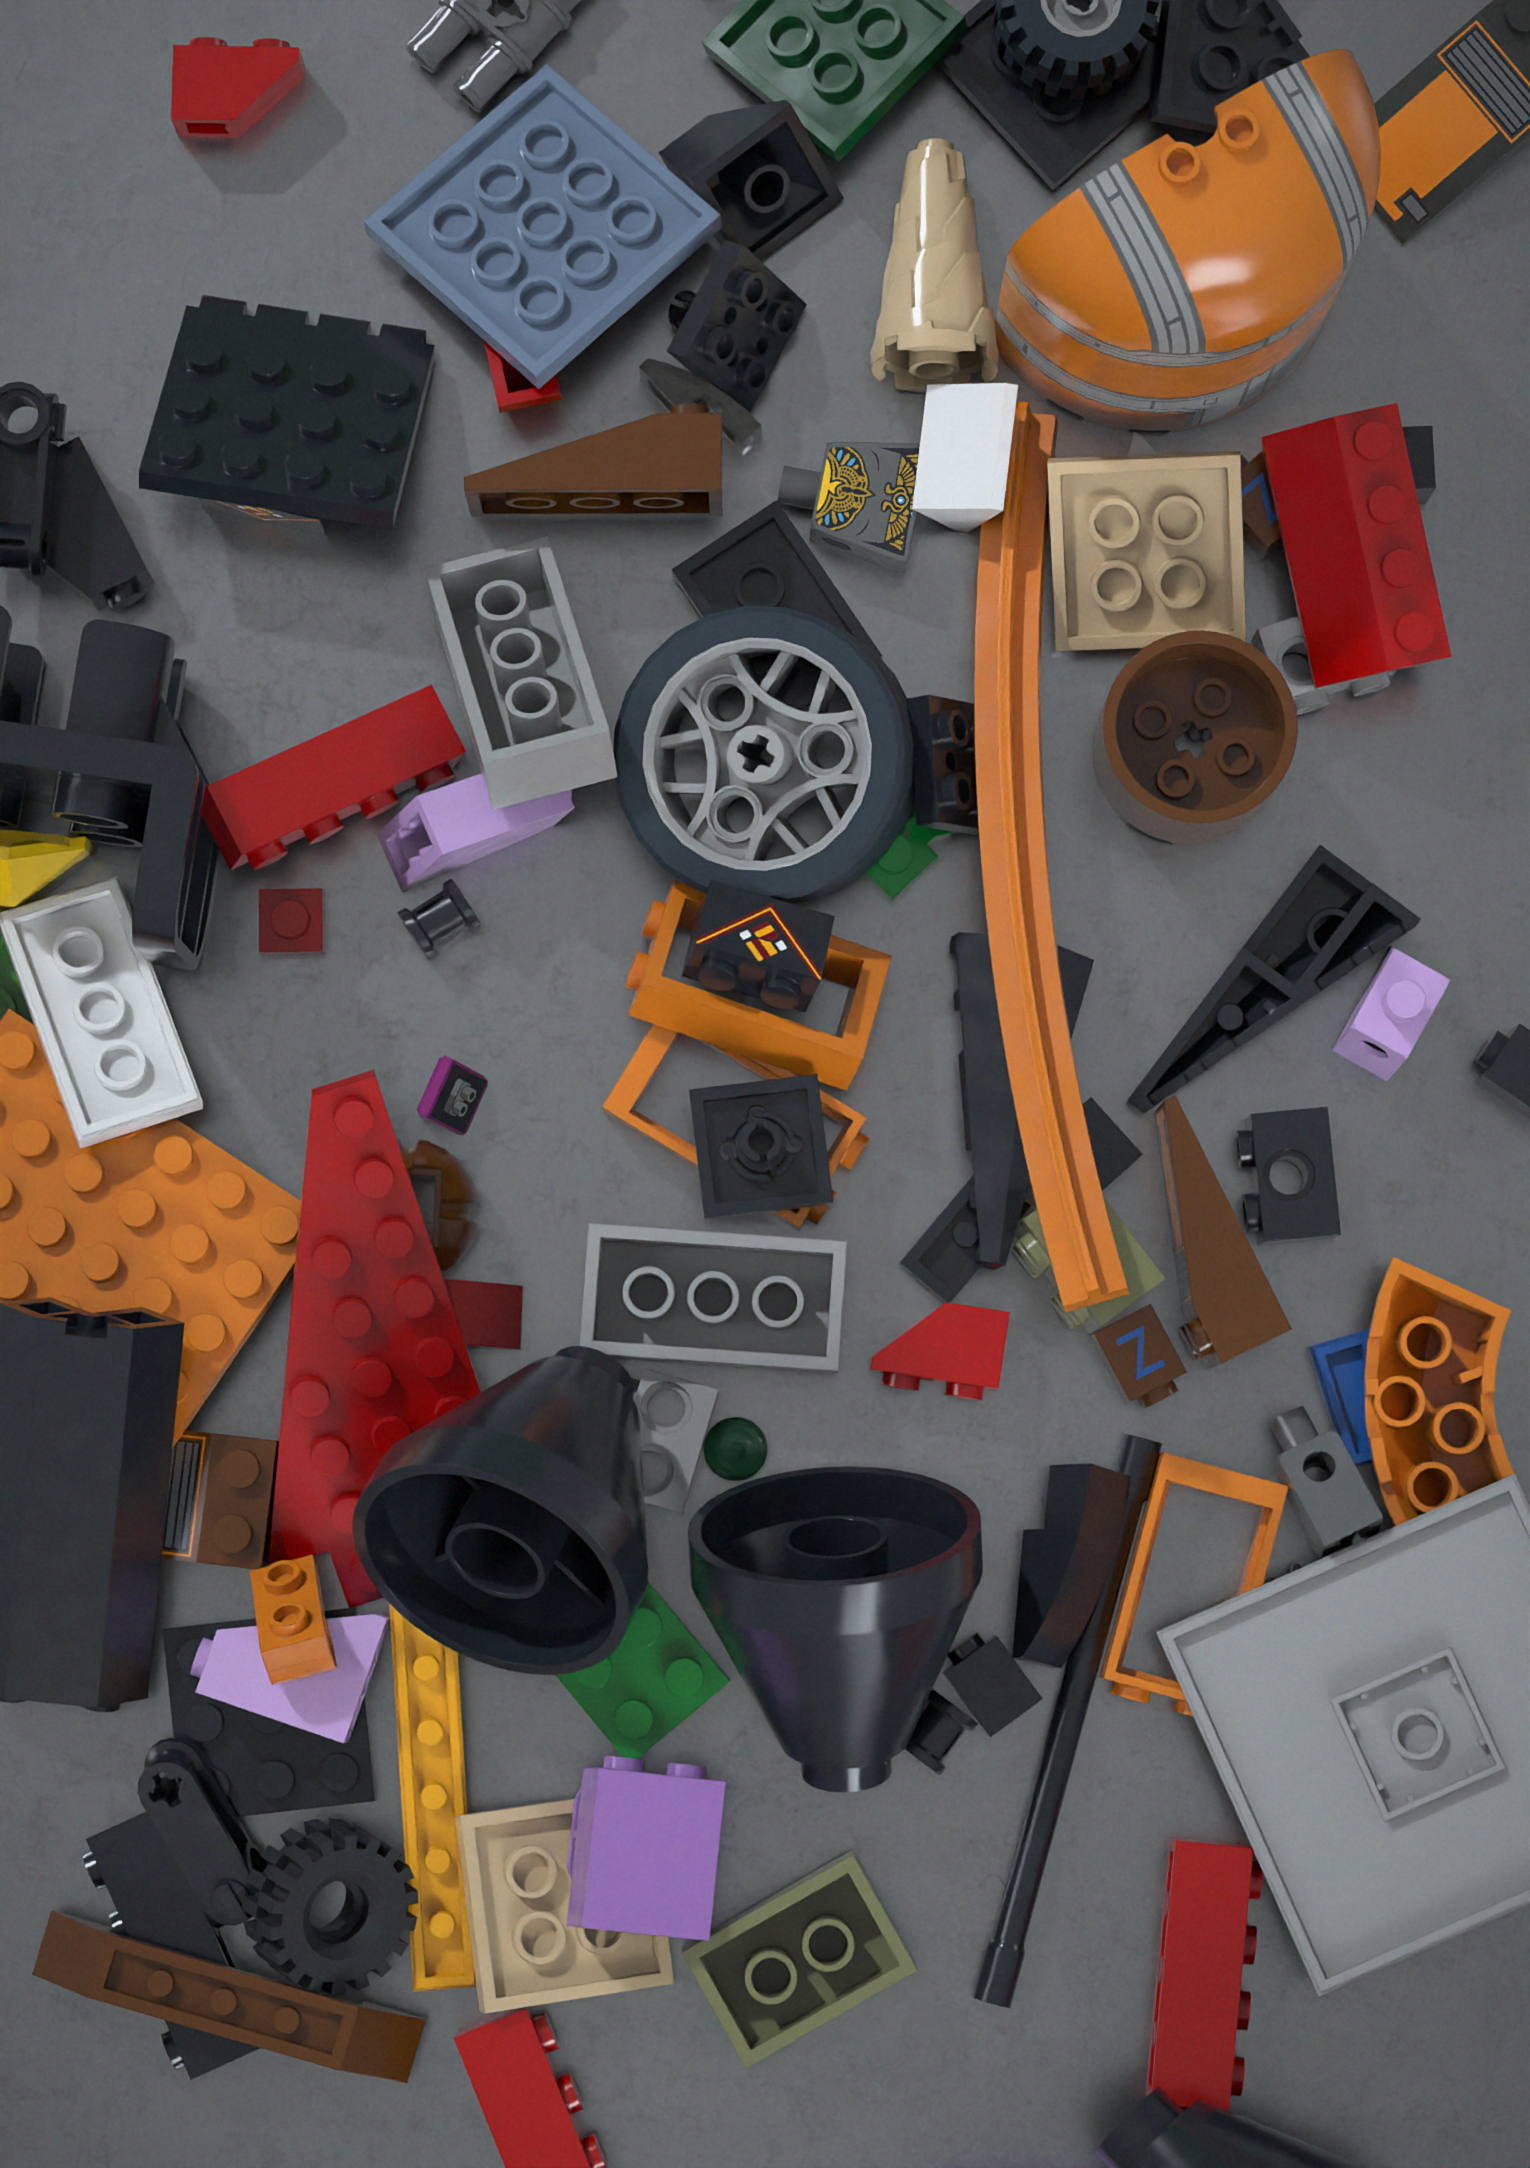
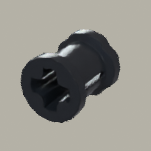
M452 879L443 883V890L415 909L409 910L404 907L397 912L427 960L436 955L435 948L467 927L474 930L481 925L473 909Z
M932 1689L928 1698L930 1703L922 1712L905 1750L938 1775H941L946 1768L943 1763L945 1757L965 1730L973 1731L979 1723Z

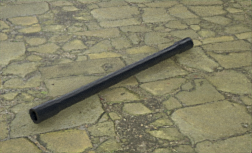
M1125 1434L1115 1469L1116 1472L1129 1475L1122 1527L1114 1559L1100 1598L1080 1639L1067 1659L994 1934L987 1943L973 1998L983 2002L1011 2008L1025 1956L1024 1944L1139 1516L1142 1505L1148 1498L1162 1444L1156 1441L1130 1434Z

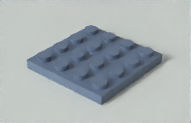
M547 64L363 222L368 237L538 389L722 229L721 215Z

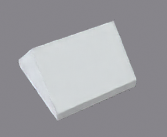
M1009 383L927 385L912 505L913 510L955 531L969 532L1003 511L1018 385Z

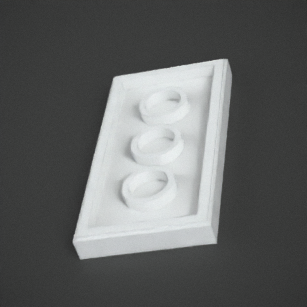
M119 876L0 912V932L79 1149L203 1109V1100L152 964L133 945V913Z

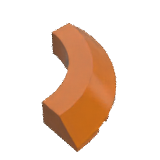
M1392 1257L1376 1299L1369 1330L1364 1374L1365 1420L1373 1467L1387 1510L1394 1525L1397 1526L1515 1474L1508 1460L1501 1435L1498 1434L1494 1412L1497 1358L1502 1336L1512 1310L1398 1258Z

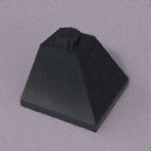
M787 100L708 115L658 152L668 170L721 215L722 229L714 235L719 243L723 245L724 241L728 240L744 245L760 261L844 199L794 108Z

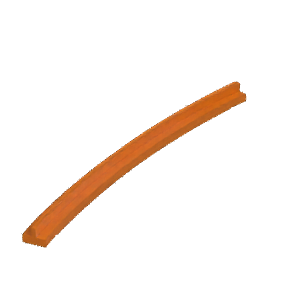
M1016 401L1004 508L1002 512L982 523L980 532L974 671L978 823L992 969L1014 1105L1032 1189L1053 1272L1065 1312H1070L1130 1293L1099 1180L1078 1082L1060 972L1047 852L1042 767L1041 646L1044 571L1049 516L1047 462L1049 458H1054L1059 424L1055 414L1031 413L1029 402Z

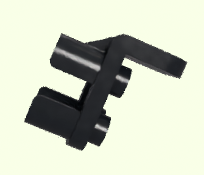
M0 605V828H18L23 800L52 804L50 812L52 816L70 821L68 832L70 835L86 836L90 841L142 847L133 904V945L153 965L196 970L202 955L208 928L220 849L201 814L205 788L210 783L178 721L187 661L175 658L173 661L174 641L166 634L121 622L101 619L92 620L84 626L81 634L66 730L35 726L34 722L44 658L40 651L33 646L10 643L12 618L8 611Z

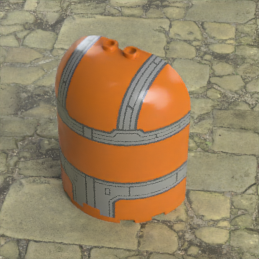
M1336 49L1323 52L1264 78L1215 106L1214 113L1217 119V130L1214 136L1205 144L1193 147L1185 142H1175L1169 134H1166L1104 170L1073 191L1034 222L1018 238L1007 255L994 321L999 355L1018 378L1043 399L1048 400L1049 398L1059 406L1082 416L1084 421L1126 432L1129 429L1151 431L1169 430V433L1201 428L1232 417L1269 395L1285 381L1302 362L1321 331L1366 234L1377 196L1381 164L1379 125L1373 99L1364 74L1350 50Z

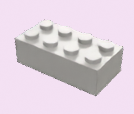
M548 536L424 568L434 617L492 810L617 778L610 730Z
M588 1223L579 1346L593 1348L612 1358L837 1374L839 1368L847 1241Z

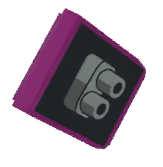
M444 1055L443 1058H439L417 1107L418 1115L429 1123L457 1135H464L467 1133L485 1093L488 1080L476 1071Z

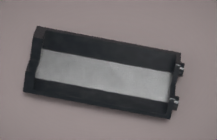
M52 1297L0 1303L1 1702L19 1703L35 1701L82 1706L87 1710L95 1712H114L120 1709L121 1703L148 1698L184 1322L144 1307L91 1313Z

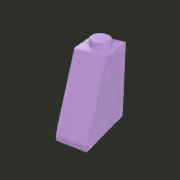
M481 773L416 796L377 833V836L401 891H405L553 827L575 808L571 800L572 789L492 810Z
M377 1613L327 1618L336 1656L337 1669L277 1685L271 1684L260 1653L257 1626L219 1629L216 1631L214 1640L203 1638L197 1650L191 1669V1675L200 1678L195 1692L329 1739L346 1743L350 1740L390 1624V1617Z

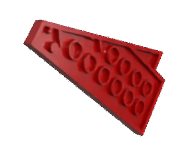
M375 1070L311 1089L268 1546L269 1565L281 1560H294L329 1551L348 1607L352 1608L383 1598V1595L375 1587L360 1562L352 1533L354 1509L380 1460L396 1442L482 1392Z

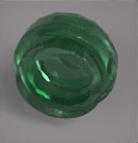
M729 1417L717 1422L709 1430L704 1441L706 1463L717 1476L728 1481H743L753 1477L763 1467L767 1458L768 1446L763 1431L758 1425L746 1418Z

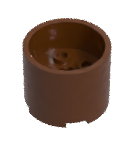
M1204 630L1186 631L1165 636L1152 642L1135 654L1119 672L1111 686L1097 721L1093 736V765L1099 787L1105 799L1124 822H1129L1150 836L1172 842L1175 845L1207 844L1234 834L1258 815L1290 767L1298 735L1297 712L1292 693L1284 677L1270 659L1254 646L1231 635ZM1188 731L1192 740L1203 738L1205 741L1198 754V758H1194L1190 750L1178 751L1176 746L1179 744L1183 732Z

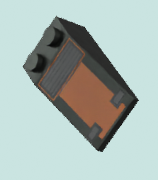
M1493 0L1374 103L1381 146L1380 180L1374 210L1403 245L1530 144V0Z

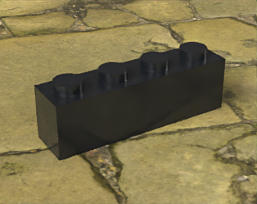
M147 1812L86 1839L91 1850L83 1854L88 1874L97 1890L107 1887L117 1910L109 1914L114 1933L238 1969L221 1929L214 1928L203 1915L196 1902L192 1888ZM166 2020L169 2031L161 2034L163 2045L172 2065L176 2070L185 2067L191 2080L260 2049L259 2047Z

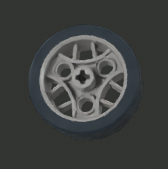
M742 606L708 614L675 632L646 659L625 693L614 728L613 746L617 771L615 782L620 806L638 841L661 867L695 890L705 893L710 880H714L791 904L824 897L859 879L887 853L907 821L914 800L912 771L914 743L908 716L907 697L896 675L869 645L833 623L786 607ZM767 654L778 655L762 681L749 658ZM799 657L807 659L822 669L808 712L791 706L776 695ZM836 685L845 692L853 710L841 713H827ZM738 687L745 697L744 711L737 719L726 722L718 712L719 697L726 689ZM688 709L699 729L678 733L683 714ZM836 733L843 740L845 746L844 757L837 766L825 769L817 761L816 746L825 735ZM704 742L707 757L706 784L677 783L674 772L675 748ZM764 747H767L766 750L774 755L771 766H768V763L760 758ZM858 786L852 803L844 813L832 789ZM679 794L703 795L693 820ZM817 795L833 829L818 843L809 846L786 819L800 805ZM739 797H745L753 806L754 818L748 829L736 833L728 825L726 813L732 801ZM776 833L796 853L792 856L765 861L769 846Z

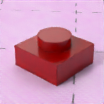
M322 888L259 889V953L261 955L325 954L324 890Z

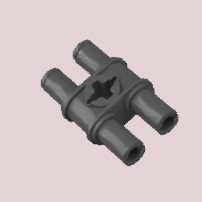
M439 0L438 3L441 8L414 38L408 42L406 49L421 66L434 73L468 33L471 35L478 34L483 38L488 47L453 84L456 94L468 106L480 113L515 73L522 75L524 72L528 73L533 67L531 62L560 30L566 31L570 27L569 22L572 20L570 12L580 0ZM492 2L495 5L500 4L505 8L510 7L515 2L517 16H511L509 13L502 12L495 17Z

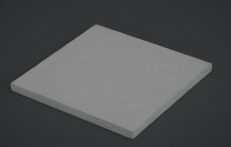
M1515 1474L1156 1632L1319 1997L1530 1904V1506Z

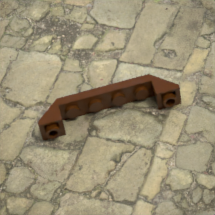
M54 1910L50 1913L32 1975L90 1999L334 2070L408 2083L426 2022L425 2018L363 2001L360 2005L322 1993L317 1994L295 1985L114 1933L112 1927Z

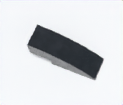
M1092 1463L1050 1465L1044 1529H1023L1012 1658L1048 1668H1062L1093 1613L1113 1562L1124 1518L1129 1475Z

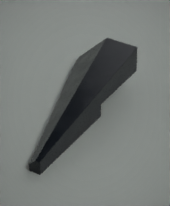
M1319 845L1129 1097L1128 1101L1144 1113L1166 1097L1416 927L1421 918L1352 869L1322 845Z
M958 932L951 936L949 947L950 954H955L957 959L959 988L953 993L955 1011H961L964 1049L958 1054L965 1148L966 1151H972L975 1185L969 1190L970 1208L977 1209L979 1248L974 1252L975 1264L996 1270L1006 1265L1030 1183V1176L1007 1067L994 984L988 934ZM1057 945L1070 1037L1072 1038L1094 960Z

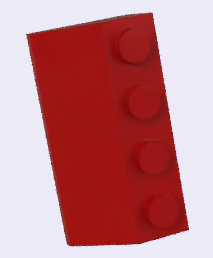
M1397 403L1334 416L1261 437V445L1314 688L1452 657Z

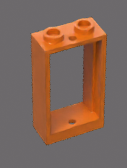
M674 880L665 903L653 899L641 936L652 939L647 954L639 951L636 952L625 983V988L636 991L628 1014L629 1016L802 1076L818 1074L819 1082L847 1091L865 1054L890 965L891 955L834 935L830 936L822 977L849 986L837 1033L834 1036L661 976L676 927L692 932L696 912L705 893L695 890L688 884Z
M653 1024L606 1099L602 1109L605 1114L698 1170L695 1146L636 1111L640 1101L682 1035L681 1033ZM699 1040L763 1080L797 1076L791 1071ZM820 1090L823 1116L842 1127L827 1152L830 1179H832L839 1165L851 1171L870 1137L860 1132L866 1122L865 1116ZM832 1190L833 1199L837 1194V1192L834 1190ZM830 1205L768 1213L800 1231L807 1219L818 1225Z
M1162 1452L1159 1454L1150 1492L1145 1502L1099 1677L1114 1681L1111 1691L1113 1695L1148 1704L1151 1692L1176 1698L1173 1711L1193 1716L1177 1681L1122 1667L1170 1483L1260 1508L1237 1596L1262 1586L1264 1583L1289 1486Z

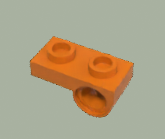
M313 1555L294 1560H281L267 1567L251 1570L250 1579L260 1653L271 1684L277 1685L337 1669L333 1642L325 1617L319 1573Z

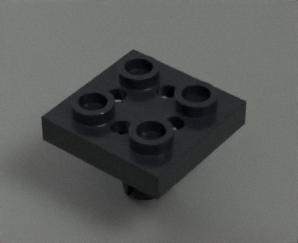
M725 240L697 294L689 290H683L674 297L677 302L690 305L689 309L670 304L669 322L673 328L677 329V332L667 352L731 408L750 414L761 391L767 385L770 374L785 345L795 331L807 304L744 245Z
M934 695L907 698L908 716L914 743L912 771L916 826L979 835L974 703Z
M818 1074L689 1089L705 1220L833 1204ZM753 1107L763 1108L766 1112L755 1109L752 1111V1115L755 1118H763L765 1120L750 1122L748 1119L749 1110ZM794 1135H797L802 1140V1148L795 1153L787 1151L786 1137L788 1136L790 1145L796 1148L798 1140ZM727 1142L735 1144L737 1157H734L732 1148L726 1145L724 1153L728 1156L729 1160L723 1159L719 1153L720 1147ZM769 1171L774 1176L773 1185L766 1189L759 1187L756 1181L766 1184L769 1183L770 1178L767 1175H760L758 1173Z

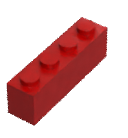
M431 684L206 786L201 814L230 870L248 862L253 870H258L284 857L288 853L285 845L306 836L309 844H314L334 835L344 828L341 819L362 811L366 819L371 818L398 804L400 801L396 794L415 785L418 786L421 793L443 785L455 776L452 768L465 755L466 750Z
M1170 1837L1146 2097L1160 2086L1179 2107H1189L1196 2100L1201 2099L1229 2111L1231 2096L1242 2095L1245 2059L1244 2057L1234 2056L1237 2030L1247 2031L1251 2009L1250 1991L1241 1990L1243 1964H1254L1257 1944V1927L1247 1925L1249 1899H1260L1263 1871L1258 1860H1253V1849L1247 1844Z
M531 2006L511 2009L456 2033L453 2039L505 2168H608L595 2134L584 2138L574 2114L584 2110L571 2074L568 2073L559 2077L550 2052L559 2049V2045L545 2012L535 2016Z

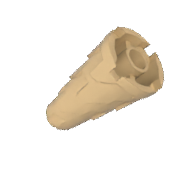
M938 138L920 141L916 145V149L910 151L905 157L900 202L895 204L892 246L884 272L881 313L877 320L875 340L870 351L871 371L879 382L883 384L886 370L894 373V389L916 393H926L927 385L972 384V373L981 370L984 383H988L998 372L999 351L996 344L993 308L988 307L986 281L981 270L975 199L969 195L965 158L962 152L954 150L952 142Z

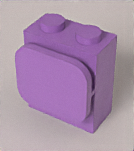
M605 1756L603 1768H583L581 1789L576 1794L573 1804L567 1869L571 1878L566 1926L709 1941L726 1782L706 1780L707 1767L668 1763L667 1775L643 1773L644 1760Z

